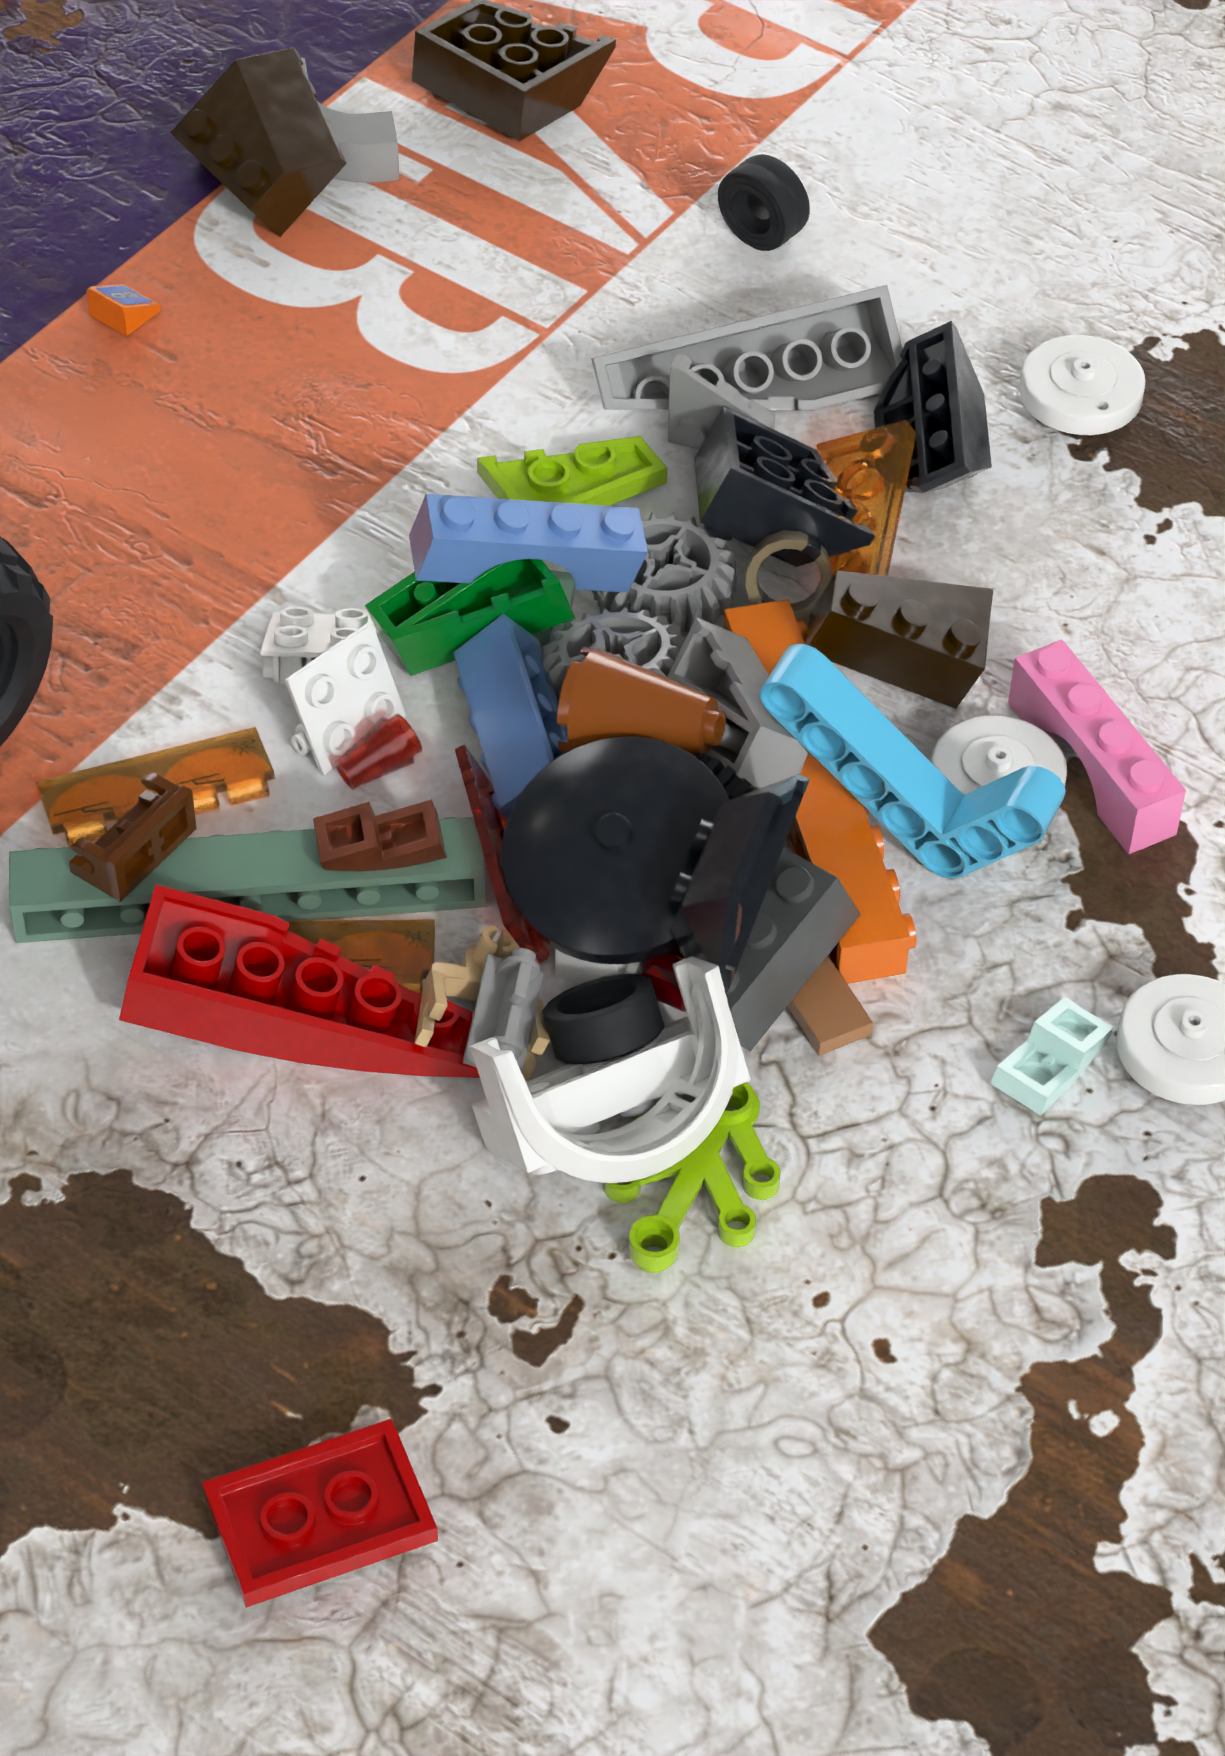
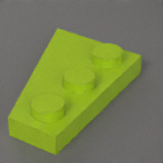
M641 436L578 444L575 452L546 456L544 449L524 451V459L498 462L496 455L477 458V473L498 499L610 506L667 483L666 465Z

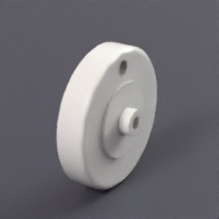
M1086 335L1062 336L1038 345L1027 355L1021 369L1019 393L1024 406L1030 414L1053 429L1077 435L1103 434L1123 427L1137 415L1143 401L1145 374L1140 363L1131 353L1111 341Z
M978 716L951 726L938 738L933 746L930 762L963 795L1031 765L1040 766L1052 771L1061 779L1064 786L1066 783V760L1058 744L1037 726L1008 716Z
M1193 974L1168 975L1142 985L1128 998L1120 1015L1116 1044L1123 1066L1138 1084L1161 1098L1182 1104L1205 1105L1225 1100V983Z

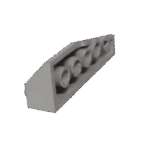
M884 285L594 357L591 360L604 410H669L670 366L678 353L693 360L689 369L706 381L715 385L719 378L736 388L744 398L756 401L768 410L813 411L882 393L890 375L902 361L900 353L903 348L888 286Z

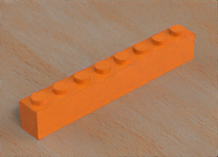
M789 599L724 609L723 628L747 638L769 675L790 645L806 643V624L804 620L796 621ZM809 752L800 775L810 780L787 839L794 854L838 877L861 914L828 956L847 984L906 974L909 949L916 947V930L912 916L909 913L902 914L899 906L900 887L894 869L886 870L884 865V842L881 830L878 825L870 826L867 817L869 811Z

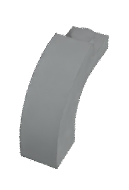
M301 58L303 62L302 68L308 79L305 58ZM317 101L323 116L328 120L347 163L333 179L360 183L399 181L398 141L392 111L349 114L331 110Z

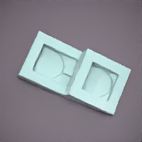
M1063 997L1034 1022L1028 1040L996 1066L990 1084L1041 1116L1087 1068L1111 1037L1114 1027L1066 997Z

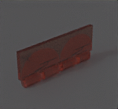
M464 744L454 750L503 925L520 948L533 951L536 954L535 961L538 964L542 963L549 957L547 944L529 928L521 917L509 894L504 879L501 851L507 819L499 813L492 801V794L495 791L491 781Z

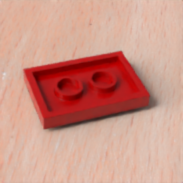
M392 1418L202 1482L204 1497L246 1608L438 1541L437 1525Z

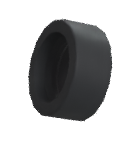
M640 974L612 975L581 983L551 999L542 1010L555 1057L566 1064L584 1065L604 1062L627 1055L656 1039L665 1027L650 978Z

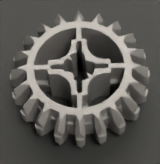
M651 512L648 520L642 522L648 553L629 592L592 591L594 593V600L598 601L597 604L600 607L601 614L604 608L609 612H620L624 607H627L630 613L648 610L651 618L666 616L668 624L677 625L680 627L681 632L686 631L688 633L696 617L715 625L719 616L724 615V609L730 607L733 593L736 592L737 576L734 553L729 551L726 540L712 535L705 527L698 528L695 516L683 522L677 520L674 512L668 519H658Z
M624 607L620 612H609L604 608L602 614L592 616L588 613H583L581 621L564 622L563 631L551 633L550 643L543 646V667L549 673L548 680L554 688L559 702L561 688L571 662H583L586 658L580 652L583 647L604 650L667 677L686 638L681 635L679 626L668 624L666 616L651 618L648 610L630 613L627 607Z

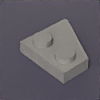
M676 354L670 366L668 442L699 449L723 406L775 429V414L756 401L744 398L736 388L719 378L715 385L711 384L689 369L693 360L685 355Z

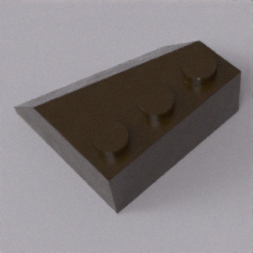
M472 0L415 31L411 81L431 91L433 95L443 98L463 109L469 115L479 118L502 131L506 136L521 141L581 106L616 48L617 39L600 35L597 42L576 36L577 27L564 23H559L556 27L542 26L532 23L531 13L488 0Z
M294 47L236 59L170 132L249 210L280 237L347 164L332 128L320 110L316 100L318 96L312 83L307 79L303 71V62Z

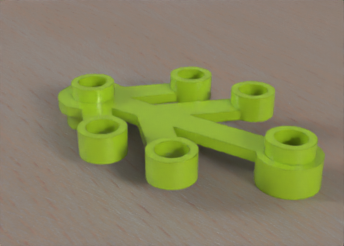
M748 1082L733 1087V1094L726 1107L736 1110H725L710 1134L684 1159L657 1174L634 1180L628 1185L604 1183V1192L608 1198L615 1202L627 1203L638 1197L642 1185L678 1175L658 1213L641 1217L630 1229L629 1255L632 1261L644 1271L651 1273L661 1272L675 1263L679 1255V1228L703 1183H705L719 1213L718 1236L721 1241L731 1247H742L753 1240L756 1229V1215L751 1208L743 1204L719 1154L729 1136L745 1165L742 1181L745 1193L757 1200H766L776 1195L779 1190L781 1171L778 1164L767 1157L753 1128V1125L759 1118L760 1101ZM763 1174L770 1177L771 1180L757 1182L752 1177ZM732 1221H740L747 1227L736 1230L730 1228L727 1224ZM651 1246H656L663 1250L658 1252H652L645 1249Z

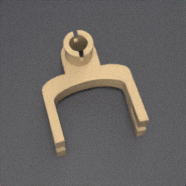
M486 926L480 934L477 945L467 949L460 965L446 962H437L432 965L423 983L415 1044L427 1047L434 1033L435 1020L440 1021L448 1006L446 996L476 1002L487 954L502 959L512 956V951L518 947V941L512 933L502 929L498 940L495 942L492 940L497 933L498 926ZM539 997L522 1073L527 1082L536 1067V1055L542 1056L550 1041L543 1018V1002Z

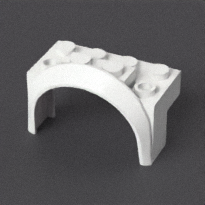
M693 956L674 963L673 969L688 1016L665 1025L656 1039L646 1046L621 1057L584 1065L569 1064L525 1082L511 1050H500L496 1038H488L471 1045V1052L486 1095V1099L472 1104L486 1150L527 1173L531 1172L534 1175H542L560 1170L583 1180L600 1183H619L643 1179L657 1174L684 1159L704 1141L716 1126L733 1094V1087L751 1080L729 1009L719 966ZM676 1094H688L696 1099L690 1103L679 1098ZM662 1097V1098L655 1104L654 1099H655V1098ZM645 1113L623 1127L594 1134L601 1128L599 1122L617 1114H620L622 1117H631Z

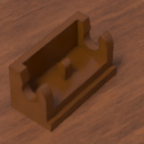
M148 773L141 780V783L158 794L145 790L138 796L139 802L95 843L79 838L71 845V849L79 855H76L69 861L70 872L119 902L131 893L197 829L192 790L184 785L180 787L156 773Z

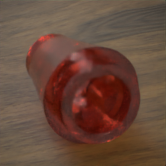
M395 714L389 719L382 716L334 764L343 781L349 788L355 790L361 785L414 764L413 757L422 751V746L412 727L400 714Z

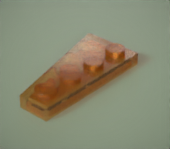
M906 420L816 444L818 453L838 480L834 491L841 497L851 500L858 510L851 520L857 524L861 523L869 526L875 535L873 541L868 546L829 557L832 564V577L837 570L888 576L916 438L915 430Z

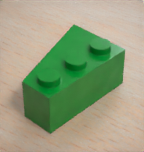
M521 559L499 564L480 574L471 583L416 580L414 571L365 604L383 642L410 676L456 661L453 652L503 613L530 634L576 619L560 581L546 564L539 559Z

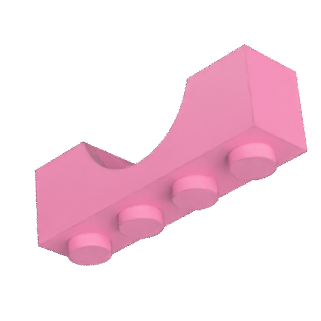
M1059 640L1015 657L1008 704L1021 720L1037 726L1048 735L1058 734L1075 750L1090 778L1096 800L1097 816L1127 854H1132L1177 835L1186 789L1064 640Z

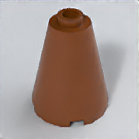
M583 647L580 652L586 657L584 661H572L567 669L557 710V724L567 726L568 742L558 741L559 751L562 755L587 743L615 737L655 739L677 746L693 756L701 755L702 753L708 754L712 745L718 746L722 741L726 717L724 711L718 710V703L714 697L598 648Z

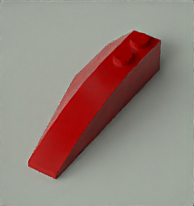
M155 884L128 977L119 1017L120 1021L236 1051L297 1063L354 1071L412 1076L480 1078L477 1067L462 1063L474 1012L447 1000L448 1006L440 1021L435 1020L434 1033L427 1047L415 1044L422 992L418 994L398 984L394 980L396 974L373 964L370 970L340 956L342 948L321 938L315 944L289 931L290 923L274 915Z

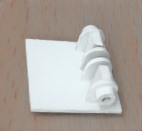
M299 606L287 607L280 612H272L260 650V656H264L263 678H273L274 684H286L285 679L303 668V657H306L307 665L366 623H373L370 615H368L367 611L357 608L341 609L335 614H316L310 608Z
M372 622L366 623L285 679L301 722L295 728L296 734L291 737V744L300 755H305L308 752L313 754L321 775L327 774L407 717Z

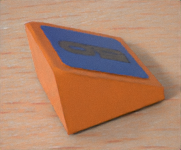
M125 284L92 286L86 291L90 316L126 337L161 311L160 304Z

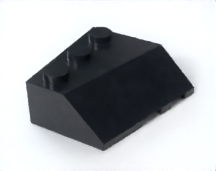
M726 406L722 407L694 457L700 522L704 524L708 532L722 540L731 541L735 538L754 547L767 535L782 530L801 531L816 538L827 550L829 557L871 544L875 537L869 526L861 523L857 524L853 521L858 512L857 508L851 500L841 497L834 491L838 480L816 449ZM783 549L770 554L795 567L815 562L808 554L795 549Z

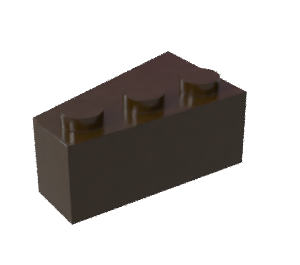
M837 570L810 611L805 645L816 648L833 663L956 709L985 670L993 589Z

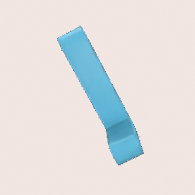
M805 644L790 645L784 651L761 688L760 699L767 711L927 869L943 878L954 879L962 877L1037 844L1043 839L1065 797V786L1057 775L1048 769L1032 765L1016 770L963 795L825 655L811 646Z

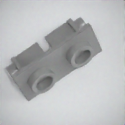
M517 948L512 951V956L506 959L487 954L462 1063L476 1067L470 1046L488 1038H496L500 1050H511L521 1073H523L544 974L539 972L540 966L535 961L536 954L533 951Z

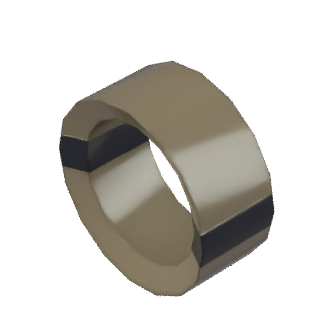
M782 530L767 535L754 546L747 560L745 589L750 603L755 605L776 601L768 597L759 585L757 571L762 561L770 554L783 549L799 550L808 554L816 562L821 573V580L815 592L805 600L790 603L796 621L809 620L811 609L832 579V564L827 550L816 538L801 531Z

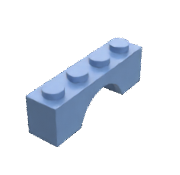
M425 494L409 534L416 580L471 583L480 574L499 564L521 559H539L556 563L565 568L572 575L576 590L628 593L648 553L639 508Z

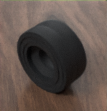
M758 154L746 159L723 178L718 188V204L726 224L742 242L754 249L770 251L779 248L800 232L809 219V198L801 180L787 164L776 157Z

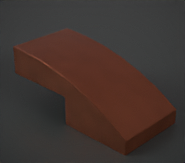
M432 799L375 816L370 802H366L313 818L320 863L324 870H388L447 858L438 813Z

